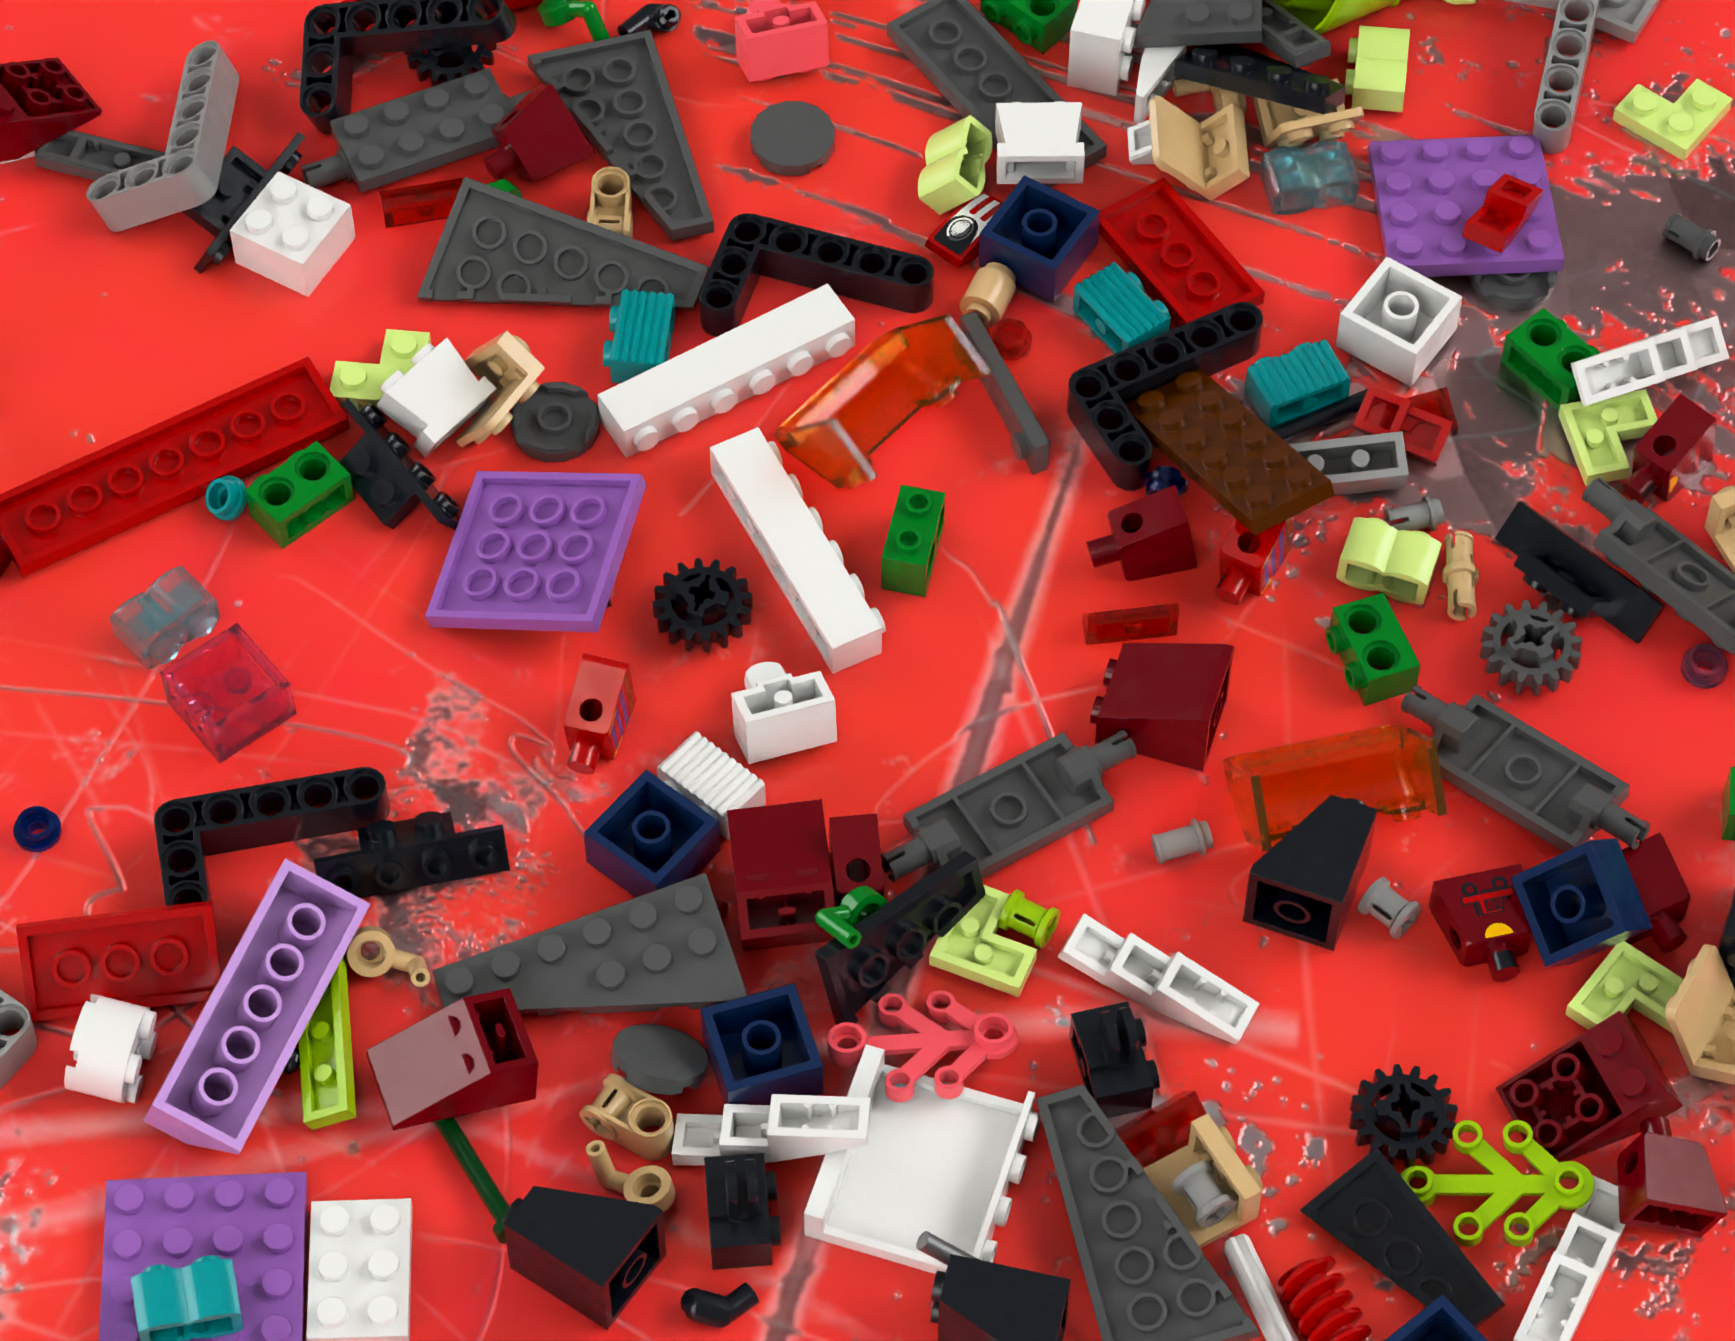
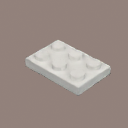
M411 1198L311 1201L307 1341H410L413 1219Z

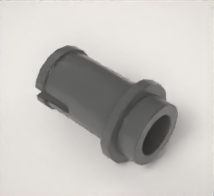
M1678 212L1668 219L1664 226L1667 229H1664L1662 232L1663 237L1669 238L1691 251L1693 258L1697 261L1701 259L1711 260L1721 244V239L1716 236L1714 229L1705 230Z

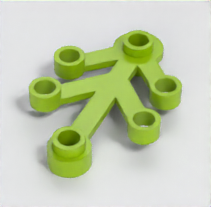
M1464 1120L1455 1125L1453 1129V1145L1460 1153L1469 1154L1490 1174H1434L1431 1169L1422 1165L1410 1166L1400 1174L1408 1185L1413 1178H1423L1426 1180L1427 1184L1420 1189L1409 1185L1426 1208L1430 1207L1438 1196H1490L1473 1213L1464 1212L1454 1220V1238L1459 1244L1466 1247L1479 1244L1483 1239L1484 1231L1522 1196H1541V1198L1526 1213L1516 1212L1506 1218L1504 1222V1236L1507 1242L1515 1247H1524L1531 1243L1534 1238V1232L1560 1208L1564 1210L1581 1208L1590 1201L1594 1193V1179L1591 1172L1584 1165L1575 1161L1558 1162L1533 1139L1532 1128L1521 1120L1511 1121L1504 1127L1503 1145L1510 1153L1521 1154L1541 1175L1521 1174L1483 1139L1481 1127L1471 1120ZM1464 1132H1472L1477 1138L1473 1142L1465 1143L1458 1137ZM1514 1132H1522L1527 1138L1521 1143H1515L1509 1139V1136ZM1564 1178H1573L1578 1182V1185L1573 1189H1566L1560 1185V1182ZM1464 1224H1473L1478 1228L1477 1232L1473 1235H1464L1459 1229ZM1515 1224H1523L1529 1230L1526 1234L1519 1236L1513 1234L1510 1228Z

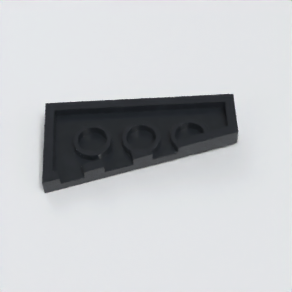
M1237 44L1202 45L1193 48L1191 52L1175 60L1174 77L1320 114H1326L1345 102V85L1334 82L1327 76L1316 75L1300 68L1295 69L1287 63Z
M963 851L852 927L861 933L862 938L855 948L849 949L834 938L815 951L836 1025L843 1022L856 1024L859 1019L855 1014L869 1000L877 1003L890 990L886 983L904 965L911 969L924 956L923 951L926 944L936 934L944 937L986 895L977 858Z
M1375 1148L1300 1209L1303 1214L1426 1307L1443 1294L1477 1329L1505 1306L1500 1297L1378 1148Z

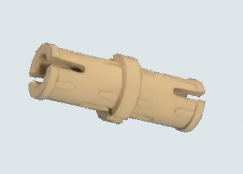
M1454 531L1455 545L1453 544L1451 533L1447 534L1444 538L1446 566L1442 570V581L1447 586L1448 616L1457 621L1467 620L1466 607H1468V616L1470 618L1477 614L1475 585L1479 580V570L1475 568L1473 560V536L1465 531Z

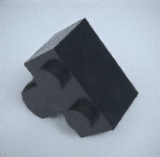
M1128 1001L1071 1013L1069 1037L1083 1084L1105 1116L1111 1118L1152 1109L1154 1089L1160 1088L1159 1075L1154 1060L1146 1061L1142 1048L1147 1045L1145 1029L1141 1018L1134 1019Z
M764 1153L705 1157L712 1270L772 1265V1246H781L779 1216H769L768 1201H777L775 1171H765Z

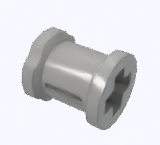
M1380 877L1365 892L1358 904L1357 910L1363 915L1370 913L1390 929V935L1394 939H1399L1412 927L1422 909L1421 904L1417 901L1409 902L1390 888V881L1388 879Z
M1200 1161L1191 1165L1176 1177L1172 1185L1178 1195L1186 1197L1197 1213L1196 1222L1200 1227L1204 1228L1219 1223L1237 1206L1234 1196L1225 1194L1213 1177L1214 1168L1208 1161Z

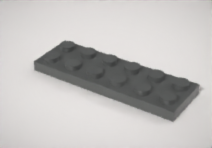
M930 0L887 23V36L964 118L972 115L991 131L992 148L996 152L998 143L995 133L996 103L1065 102L968 0ZM1081 119L1079 142H1084L1085 169L1106 157L1107 145ZM1044 184V185H1046V186H1048V187L1051 188V187L1055 186L1056 184Z

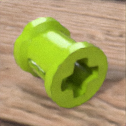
M1016 889L1002 909L998 927L1005 931L1012 928L1034 939V945L1042 949L1053 936L1061 911L1054 907L1048 910L1025 899L1024 892Z

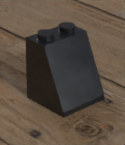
M1334 795L1328 797L1252 865L1249 873L1243 921L1334 951L1369 859L1378 809L1369 807L1362 801L1353 798L1344 799Z
M533 1186L524 1199L517 1198L509 1206L503 1218L510 1268L606 1330L609 1329L666 1255L663 1211L651 1204Z
M950 1254L946 1272L938 1270L936 1272L931 1301H934L930 1322L938 1324V1341H1063L1067 1325L1071 1279Z

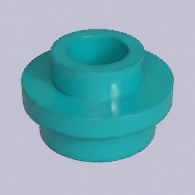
M230 475L213 480L205 494V503L208 510L220 520L232 521L238 518L247 502L244 482L240 478Z

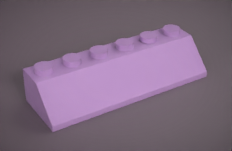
M285 858L147 1111L143 1122L185 1144L239 1155L362 922L370 903Z

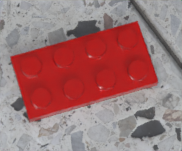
M1165 178L1100 210L1098 233L1139 278L1156 300H1160L1166 306L1170 316L1179 327L1234 303L1248 302L1256 307L1264 303L1265 292Z
M212 901L20 923L16 927L27 1010L32 1022L77 1017L80 1015L85 1002L90 1001L91 994L148 1008L207 1001L222 974Z

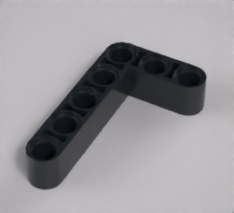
M364 0L316 6L309 11L304 22L300 107L320 132L332 135L329 121L351 114L353 60L355 55L499 43L507 40L514 33L517 24L516 17L504 0ZM498 12L495 17L486 20L491 14ZM456 16L452 22L446 24L451 17ZM415 20L412 25L405 27L410 21ZM374 24L371 29L365 31L368 26ZM334 27V29L330 33L325 34L327 30ZM332 66L329 71L323 73L327 67ZM330 104L327 110L320 113L323 107Z
M744 213L734 217L728 224L699 295L702 328L707 334L718 337L740 325L760 275L813 289L828 283L837 295L907 313H919L928 309L933 302L934 269L926 258L756 214Z
M1248 302L1231 304L1081 368L1071 375L1068 385L1067 414L1117 487L1128 491L1139 490L1147 485L1151 472L1153 446L1125 404L1138 399L1141 394L1147 391L1156 390L1176 380L1183 373L1200 368L1208 376H1211L1255 356L1260 348L1263 315L1259 308Z
M360 767L165 802L158 807L155 813L154 825L166 906L212 901L205 856L354 831L358 828L368 827V825L375 821L386 820L389 815L390 804L384 776L378 770L371 767ZM366 795H373V797L369 799H360L361 797ZM319 803H326L325 806L320 808L313 807ZM279 811L276 815L266 816L267 813ZM231 819H232V821L229 822V823H226V824H218L219 822H221V821H223V820H231ZM177 828H185L179 832H171ZM182 868H191L186 872H177Z

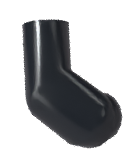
M647 4L619 25L617 28L618 33L622 36L651 30V32H670L678 26L681 13L672 4Z

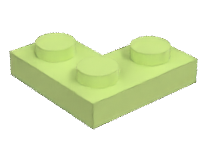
M1698 78L1674 104L1644 86L1637 84L1614 109L1612 120L1684 161L1731 108L1733 98Z
M386 329L379 364L335 361L330 391L341 408H345L342 403L347 398L363 406L369 402L376 407L384 394L380 389L382 384L396 371L400 370L403 374H406L415 366L411 360L424 346L431 343L430 332Z
M1646 389L1628 392L1587 406H1583L1581 401L1561 404L1558 414L1585 486H1588L1599 477L1605 480V482L1628 478L1631 467L1621 441L1642 438L1658 420Z
M984 885L986 895L944 937L938 936L929 955V965L1019 998L1037 959V949L996 934L999 928L1000 914L1010 894Z
M1623 941L1615 945L1567 1005L1565 1015L1589 1030L1618 1011H1621L1626 1016L1634 1008L1672 1033L1665 1017L1666 1005L1669 998L1676 994L1684 979Z

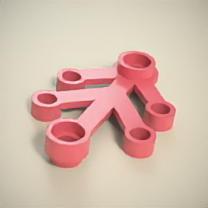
M937 990L928 995L926 999L927 1017L907 1005L906 999L903 996L889 993L882 996L878 1001V1018L880 1022L887 1026L903 1025L913 1033L866 1036L865 1030L858 1024L843 1022L832 1027L828 1033V1054L839 1066L853 1067L859 1063L866 1044L884 1049L885 1055L916 1053L900 1069L890 1071L885 1077L886 1096L890 1100L900 1103L906 1102L913 1097L915 1082L949 1051L965 1050L951 1066L940 1067L934 1074L935 1093L943 1099H954L962 1094L964 1079L985 1059H1001L1010 1055L1016 1049L1018 1032L1011 1020L1005 1015L987 1013L979 1017L956 1002L954 996L945 990ZM936 1005H945V1006H947V1007H946V1008H943V1009H939V1008H936V1007H934V1006H936ZM897 1008L899 1010L895 1012H889L886 1009ZM952 1021L963 1030L947 1031L936 1023ZM946 1080L955 1081L954 1084L950 1085L944 1084L942 1082ZM897 1083H902V1084H905V1085H907V1086L902 1087V1088H897V1087H894L893 1085H895V1084H897Z

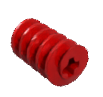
M1324 1256L1302 1262L1289 1269L1280 1277L1278 1286H1281V1296L1287 1303H1290V1313L1295 1320L1299 1321L1298 1329L1304 1337L1308 1338V1341H1364L1371 1335L1372 1330L1368 1325L1353 1327L1363 1315L1360 1308L1344 1309L1353 1301L1354 1295L1350 1290L1335 1292L1344 1284V1276L1341 1273L1326 1275L1336 1265V1261L1332 1256Z

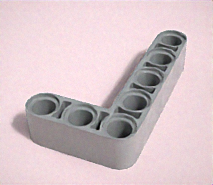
M1502 0L1557 9L1534 111L1532 135H1535L1541 141L1544 153L1556 154L1562 152L1568 147L1571 140L1601 0ZM1564 54H1570V55H1573V56H1572V57H1567V56H1564ZM1562 89L1565 90V92H1557L1554 90ZM1547 125H1556V126H1559V127H1557V128H1550V127H1547Z
M210 40L198 44L188 53L185 59L165 155L106 174L89 186L86 197L110 231H123L197 207L210 200L216 193L240 80L238 72L217 41Z

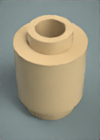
M990 262L985 267L980 268L960 301L959 307L962 314L966 315L975 312L985 327L996 326L1016 292V277L1013 271L997 262Z

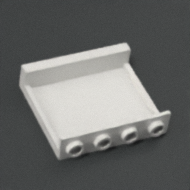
M866 1044L847 1097H871L867 1145L825 1154L804 1211V1236L936 1274L937 1270L946 1272L948 1265L916 1248L919 1236L924 1231H928L982 1261L993 1263L998 1245L997 1241L992 1240L996 1225L1005 1227L1012 1206V1198L1006 1196L1010 1184L1015 1183L1019 1185L1022 1179L1027 1156L1022 1155L1021 1152L1025 1140L1034 1142L1041 1120L1040 1113L1034 1112L1035 1092L1028 1091L1024 1104L964 1087L959 1097L943 1099L935 1093L934 1078L923 1075L915 1082V1092L910 1100L900 1103L894 1102L886 1096L885 1077L890 1071L900 1068L884 1064V1049ZM945 1081L942 1082V1083L948 1084V1085L952 1084V1083L945 1082ZM897 1083V1084H895V1085H893V1086H894V1087H897V1088H902V1087H905V1086H907V1085L902 1084V1083Z

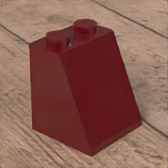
M1123 643L1118 660L1110 658L1103 679V685L1108 686L1105 697L1097 696L1091 711L1090 723L1097 724L1095 743H1099L1115 735L1118 731L1124 730L1128 734L1124 741L1131 738L1135 744L1137 754L1203 772L1228 698L1234 646L1228 644Z

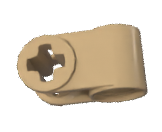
M603 167L593 175L591 180L590 211L587 213V222L633 238L629 176L619 167Z
M612 1073L608 1074L603 1080L604 1088L594 1102L581 1109L579 1116L583 1123L597 1135L620 1144L638 1154L641 1158L660 1160L667 1157L672 1152L675 1132L672 1112L669 1106L663 1100L657 1099L634 1087L624 1077ZM649 1126L661 1127L655 1132L647 1133L643 1131Z

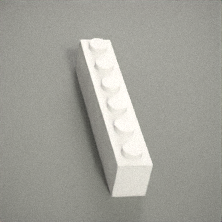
M827 283L597 394L600 422L626 458L639 451L650 450L658 442L678 432L689 431L697 423L717 413H725L736 404L754 395L764 394L772 389L773 386L793 376L805 374L813 366L832 357L837 358L844 355L850 348L855 346V319Z
M757 427L711 446L710 464L712 476L832 674L881 654L882 634L886 632V627L879 610L876 607L870 609L866 603L864 589L855 573L849 575L843 565L844 558L835 540L828 541L824 535L819 513L813 506L808 508L802 499L803 492L800 483L793 473L787 475L782 466L783 461L780 451L774 441L767 442Z

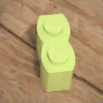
M1359 25L1358 38L1350 37L1347 63H1354L1356 65L1355 69L1346 70L1345 94L1353 95L1351 108L1362 107L1368 110L1403 112L1410 29Z
M972 115L934 133L926 144V167L923 168L919 175L918 196L920 200L939 215L977 197L984 188V164L988 161L992 152V134L990 130Z
M1354 517L1339 559L1336 579L1358 589L1384 592L1388 597L1401 602L1424 604L1438 562L1442 543L1422 531L1397 530L1379 518Z

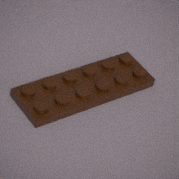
M1200 368L1183 373L1176 380L1156 390L1147 391L1141 394L1138 399L1125 404L1151 443L1254 535L1334 496L1332 483L1329 478Z

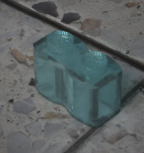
M1322 140L1306 148L1280 146L1262 155L1260 176L1273 214H1297L1314 207L1329 209L1346 206L1356 201L1359 180L1345 142Z
M181 565L159 577L146 592L140 593L122 604L110 616L109 620L114 636L149 670L160 664L171 662L178 655L184 643L209 634L220 618L216 599Z

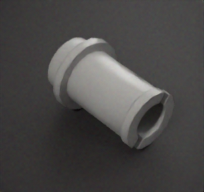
M1426 495L1423 496L1421 502L1384 510L1385 521L1404 518V522L1390 525L1397 530L1415 531L1429 528L1431 531L1437 530V525L1445 523L1443 507L1438 497L1431 499Z
M1196 818L1190 820V825L1151 835L1153 851L1159 864L1196 852L1203 856L1206 855V849L1214 847L1213 837L1207 821L1198 822Z

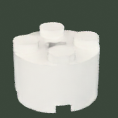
M91 994L90 1001H86L81 1010L69 1050L74 1051L73 1060L77 1061L76 1067L66 1065L64 1076L65 1089L119 1103L127 1101L135 1104L143 1084V1075L139 1074L142 1058L151 1060L157 1042L158 1032L153 1031L157 1013L150 1011L148 1007Z

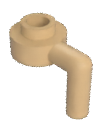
M1186 79L1172 80V90L1175 97L1211 91L1215 113L1231 103H1234L1246 113L1245 94Z
M364 926L357 929L346 950L348 963L357 974L364 977H377L386 973L390 968L408 972L412 983L417 987H423L429 983L430 974L423 957L395 949L392 938L382 928ZM367 942H375L379 946L378 951L372 956H366L361 953V947Z
M594 1140L586 1146V1153L601 1186L623 1193L626 1201L655 1205L663 1213L672 1206L676 1197V1190L669 1173L664 1168L649 1165L640 1167L631 1174H626L615 1170L604 1142Z

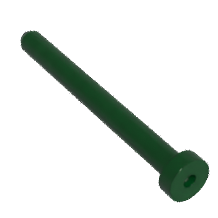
M455 1118L434 1121L496 1223L492 1229L493 1233L500 1243L505 1244L506 1237L503 1218L509 1208L507 1201Z

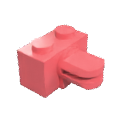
M754 0L748 5L747 15L734 17L737 61L749 82L768 81L777 76L797 72L807 73L816 68L830 66L828 22L816 1L790 6L789 3L783 4L780 0Z

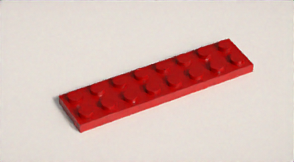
M308 356L0 494V534L9 549L10 556L22 577L205 495L209 484L217 478L227 475L243 478L291 456L298 450H304L315 441L320 443L350 429L348 417Z

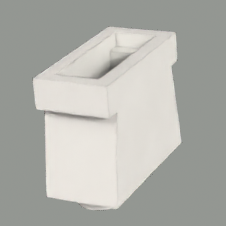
M1082 102L996 103L995 133L998 141L996 162L997 184H1018L1024 175L1042 184L1083 183L1085 151L1084 142H1079Z
M445 338L436 347L431 343L424 346L412 358L411 362L415 366L406 374H403L400 370L392 374L380 387L384 394L376 405V408L417 438L413 446L425 458L476 414L489 401L497 389L485 376L479 381L476 379L448 338Z

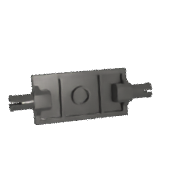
M490 68L330 120L331 133L338 146L336 155L307 165H301L304 181L307 185L309 184V186L317 189L346 179L347 183L355 181L360 193L499 147L491 130L533 89L507 97L506 94L502 93Z
M1601 477L1593 480L1583 492L1582 500L1607 517L1611 524L1609 527L1599 531L1592 545L1604 553L1610 563L1623 568L1637 579L1647 592L1657 595L1674 608L1680 618L1693 623L1707 634L1717 647L1735 655V574L1650 508H1645L1635 499L1629 501L1608 485Z
M1415 685L1411 688L1415 695L1408 691L1404 696L1401 710L1433 727L1434 734L1431 741L1419 752V764L1563 852L1586 843L1596 831L1601 829L1628 844L1632 849H1636L1639 846V842L1636 839L1643 842L1650 829V823L1619 807L1629 796V784L1479 695L1475 694L1465 705H1459L1454 702L1448 705L1423 690L1419 685Z
M1120 730L1115 735L1091 747L1087 745L1079 747L1073 746L1063 732L904 814L903 825L913 839L887 853L881 854L883 870L885 873L891 871L892 873L888 877L892 882H896L899 878L926 864L933 866L937 870L963 851L977 858L982 879L1113 811L1114 800L1104 788L1101 778L1104 771L1129 758L1136 757L1137 751L1131 738L1124 741L1128 734L1126 731Z

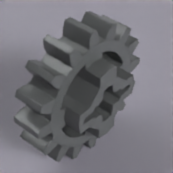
M1523 600L1521 610L1517 611L1512 605L1506 604L1503 616L1493 613L1490 617L1489 626H1484L1480 658L1487 660L1485 671L1487 674L1499 672L1498 685L1500 686L1507 684L1509 681L1515 683L1514 688L1517 694L1522 692L1524 686L1531 687L1534 696H1539L1541 686L1546 685L1552 692L1557 691L1559 681L1562 680L1569 683L1574 669H1578L1580 663L1582 637L1574 636L1576 623L1567 622L1563 624L1564 611L1560 609L1550 614L1547 612L1546 602H1542L1538 610L1531 609L1528 600ZM1508 634L1509 638H1507L1506 645L1502 646L1501 640ZM1560 649L1561 656L1554 661L1553 657H1555L1556 650Z

